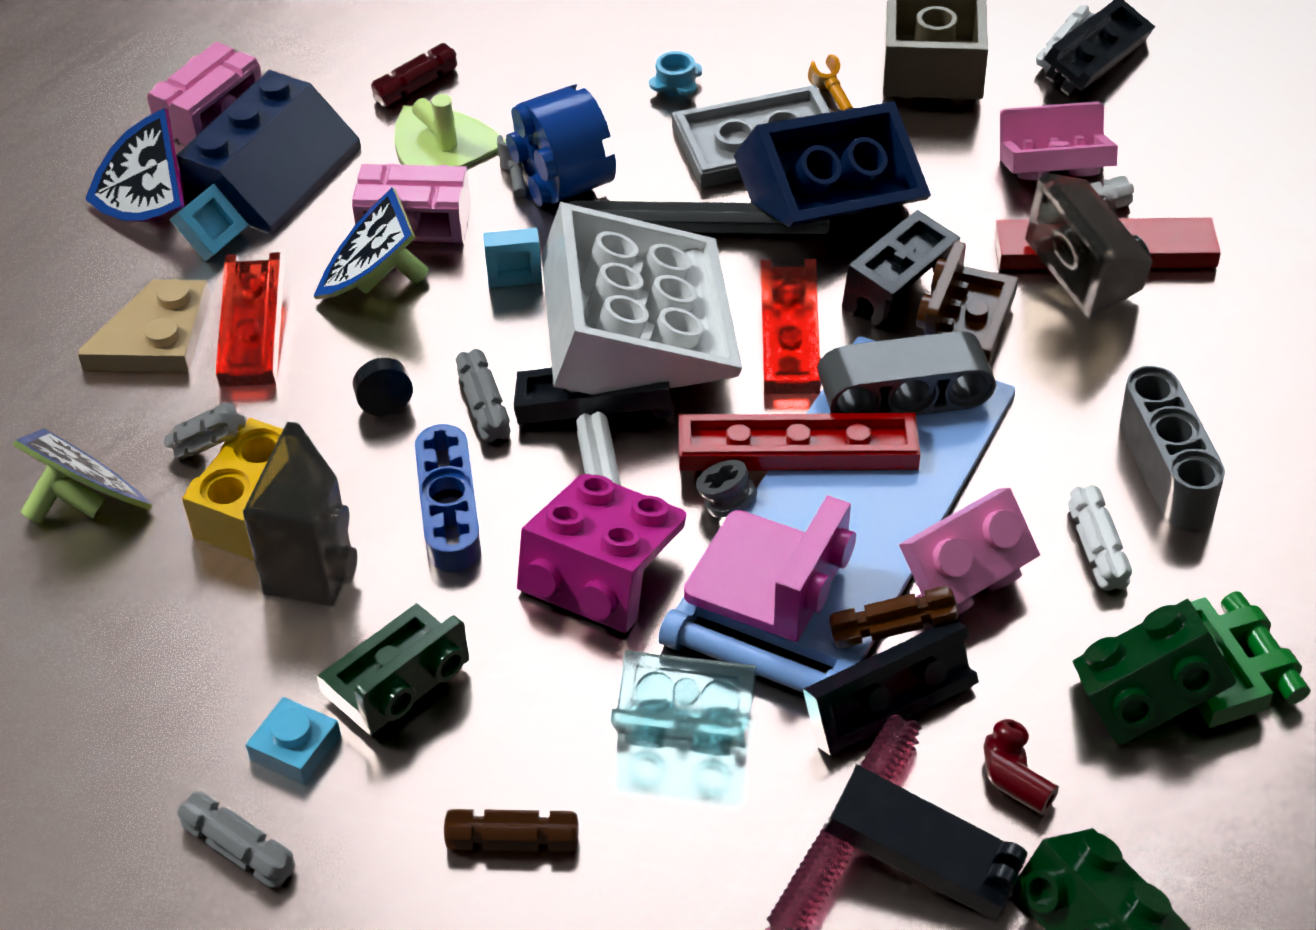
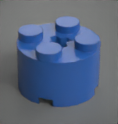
M572 84L517 103L511 108L514 131L506 134V145L512 160L517 164L523 163L528 174L530 194L538 206L548 203L555 204L613 182L616 176L617 163L615 153L606 156L602 141L611 137L607 121L591 92L586 88L577 90L578 84Z

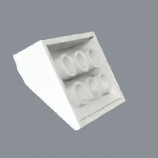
M560 202L541 255L554 387L566 389L571 393L581 392L593 395L669 381L670 388L739 377L743 367L715 238Z

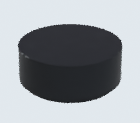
M383 357L370 360L363 364L353 377L352 387L357 403L363 411L370 415L386 416L397 413L410 402L413 395V384L407 368L400 361L393 358Z

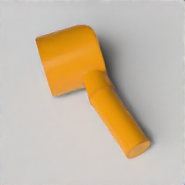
M833 54L827 55L825 63L831 72L827 74L819 71L815 61L812 60L807 72L808 81L811 85H816L819 89L827 88L840 110L854 108L837 77L841 67L840 59Z

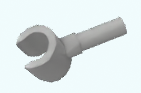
M499 135L497 137L499 164L501 168L509 170L511 174L514 196L522 198L527 193L523 173L524 165L522 162L517 164L512 160L506 142L503 141V135Z

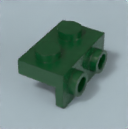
M1189 598L1175 605L1169 604L1156 608L1144 618L1142 623L1116 637L1108 636L1095 641L1085 650L1084 654L1071 660L1089 700L1113 740L1119 745L1125 744L1233 687L1236 683L1233 673Z
M416 602L317 675L320 690L371 736L389 721H394L404 716L414 702L440 682L452 679L461 670L463 665L470 660L465 624L456 615H451L441 623Z
M1094 828L1044 838L1019 874L1012 894L1045 930L1191 929L1172 909L1169 898L1157 887L1146 883L1123 859L1122 852L1117 844L1107 836L1098 833Z

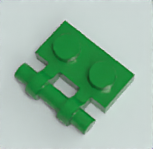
M1241 591L1231 592L1221 600L1220 607L1224 611V614L1221 615L1217 613L1206 596L1191 601L1236 679L1233 687L1195 706L1209 728L1269 709L1273 696L1271 689H1278L1288 704H1297L1310 694L1311 689L1300 675L1302 672L1301 663L1290 649L1280 647L1270 633L1271 621L1259 606L1250 605ZM1240 645H1248L1255 657L1249 658Z

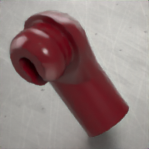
M1005 718L998 720L994 724L992 733L986 735L982 747L987 776L997 789L1038 814L1044 815L1055 801L1059 792V786L1028 768L1027 755L1023 748L1029 740L1027 728L1013 719Z

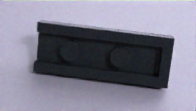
M1113 0L1051 47L1044 58L1051 65L1045 77L1054 83L1063 75L1066 80L1060 87V90L1067 96L1076 88L1082 91L1144 43L1156 26L1125 0Z
M552 367L517 371L513 409L518 425L579 418L583 413L592 415L597 411L607 415L651 409L652 414L656 418L668 419L675 411V388H670L668 381L593 395L581 392L571 393L566 389L554 387Z
M957 620L942 625H932L924 632L804 688L803 692L817 746L831 756L978 684L977 671L969 666L964 640L970 638L968 627Z
M856 764L823 829L829 834L994 921L1003 910L1009 895L1012 893L1018 880V874L1028 856L1027 851L1021 845L1010 841L1005 842Z

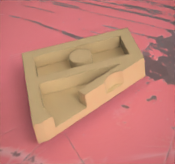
M153 279L79 349L78 357L82 370L189 372L211 297L207 280Z

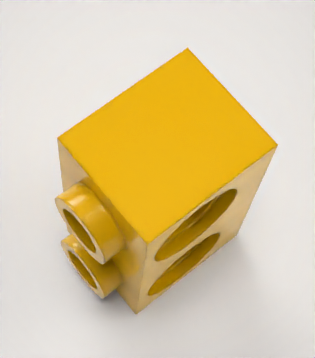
M249 417L245 428L238 430L235 438L224 442L217 457L200 477H196L191 481L185 495L182 497L193 539L255 561L319 480L311 439Z

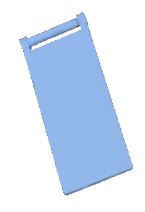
M857 337L853 344L875 341L865 337ZM996 380L994 394L977 407L916 415L920 446L919 470H773L766 473L756 488V499L743 511L806 532L827 495L851 503L849 530L856 532V543L852 556L844 569L839 568L831 582L830 591L822 610L819 613L814 612L798 642L692 605L683 597L676 609H671L666 614L659 631V644L676 651L681 650L684 646L804 693V688L863 661L874 643L871 636L862 638L863 644L838 648L833 641L829 625L830 615L834 612L854 608L855 612L864 611V605L901 596L912 577V573L899 544L947 516L1014 399L1016 388L1013 385ZM823 389L806 414L831 413ZM700 616L833 667V669H830L825 674L697 625L694 622Z

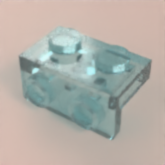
M625 651L617 708H612L610 723L616 733L625 734V743L638 747L664 748L665 739L691 742V751L712 756H730L731 747L748 749L757 676L756 665Z

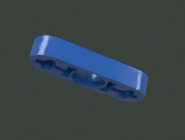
M436 424L421 431L414 443L424 539L430 563L442 571L457 572L474 565L482 553L467 436L462 429L451 424ZM448 451L450 466L438 468L437 452ZM445 489H455L463 493L460 499L452 503H438L432 499L436 493ZM457 525L459 543L447 544L445 526Z

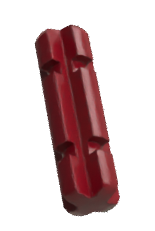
M440 43L427 51L428 56L422 53L391 70V77L389 73L378 77L371 83L373 98L376 102L379 101L383 107H389L403 98L402 93L404 96H408L439 78L437 73L440 76L446 75L458 66L456 51L446 43Z

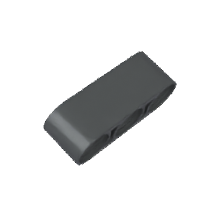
M964 331L843 345L825 353L817 366L818 375L831 413H916V415L963 410L983 404L994 394L996 388L995 377L979 339L974 334Z
M1144 365L1135 368L1129 373L1126 380L1119 417L1120 430L1165 520L1176 528L1184 530H1200L1213 522L1226 473L1224 464L1177 376L1170 370L1156 365Z

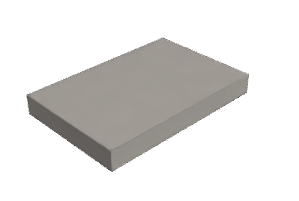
M809 85L676 111L672 113V128L700 188H706L742 180L734 153L756 125L829 113L831 111L817 86Z

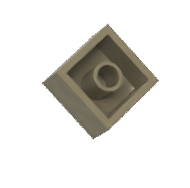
M886 0L883 96H896L904 99L916 97L949 98L952 100L984 99L989 52L987 0Z

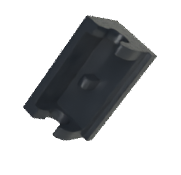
M917 209L849 264L841 308L853 315L861 308L864 298H866L874 308V314L871 316L872 324H880L888 317L892 301L931 268L934 273L937 260L939 258L947 260L954 241H960L961 237Z

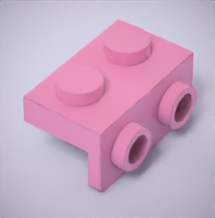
M1100 102L1003 108L999 113V160L1013 174H1017V177L1020 179H1045L1049 177V171L1069 170V174L1075 176L1100 174L1101 167L1118 166V145L1104 135L1105 108Z
M1011 487L998 488L899 544L921 592L916 598L925 596V590L948 586L954 592L958 614L974 605L973 595L985 588L995 590L1017 581L1023 576L1020 568L1041 556Z

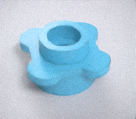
M669 51L663 53L656 60V74L649 79V88L655 92L663 91L671 96L693 94L697 90L695 81L697 77L702 76L703 67L695 62L692 55L686 52Z

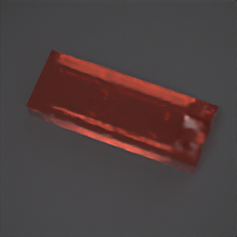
M281 252L269 253V260L238 261L237 254L225 255L215 373L220 387L274 385L277 382L284 274Z
M805 259V265L801 267H772L771 260H760L763 395L820 394L821 381L817 371L820 360L816 259Z

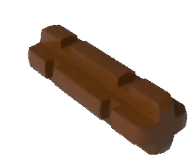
M941 586L925 590V596L916 598L915 593L864 605V611L855 612L854 608L834 612L829 618L833 641L838 648H847L863 644L862 638L870 636L872 641L921 630L924 629L923 623L932 622L933 626L954 622L958 619L959 613L954 592L948 586Z
M452 808L445 815L443 836L446 847L451 850H474L475 843H483V850L539 851L540 844H549V851L572 852L578 847L580 823L578 813L573 810H550L549 817H540V810L484 809V816H475V809Z

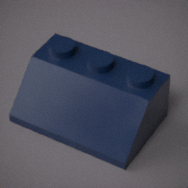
M269 69L184 147L176 157L188 204L212 184H215L247 222L249 227L273 235L361 147V142L356 133L311 83Z
M895 101L759 124L754 127L734 153L735 161L751 203L788 227L925 201L932 196Z

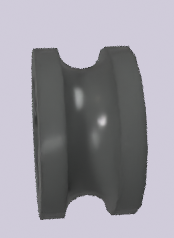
M740 460L721 461L710 466L698 477L696 487L700 496L705 499L704 504L710 515L714 517H727L732 511L745 510L756 499L757 489L753 480L748 478L749 472L744 462Z

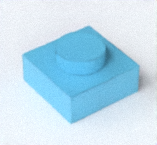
M212 184L170 219L204 261L216 254L248 226L247 222L215 184Z
M538 228L483 233L489 288L543 283Z
M282 697L245 746L250 761L305 785L340 739L341 731L338 720Z

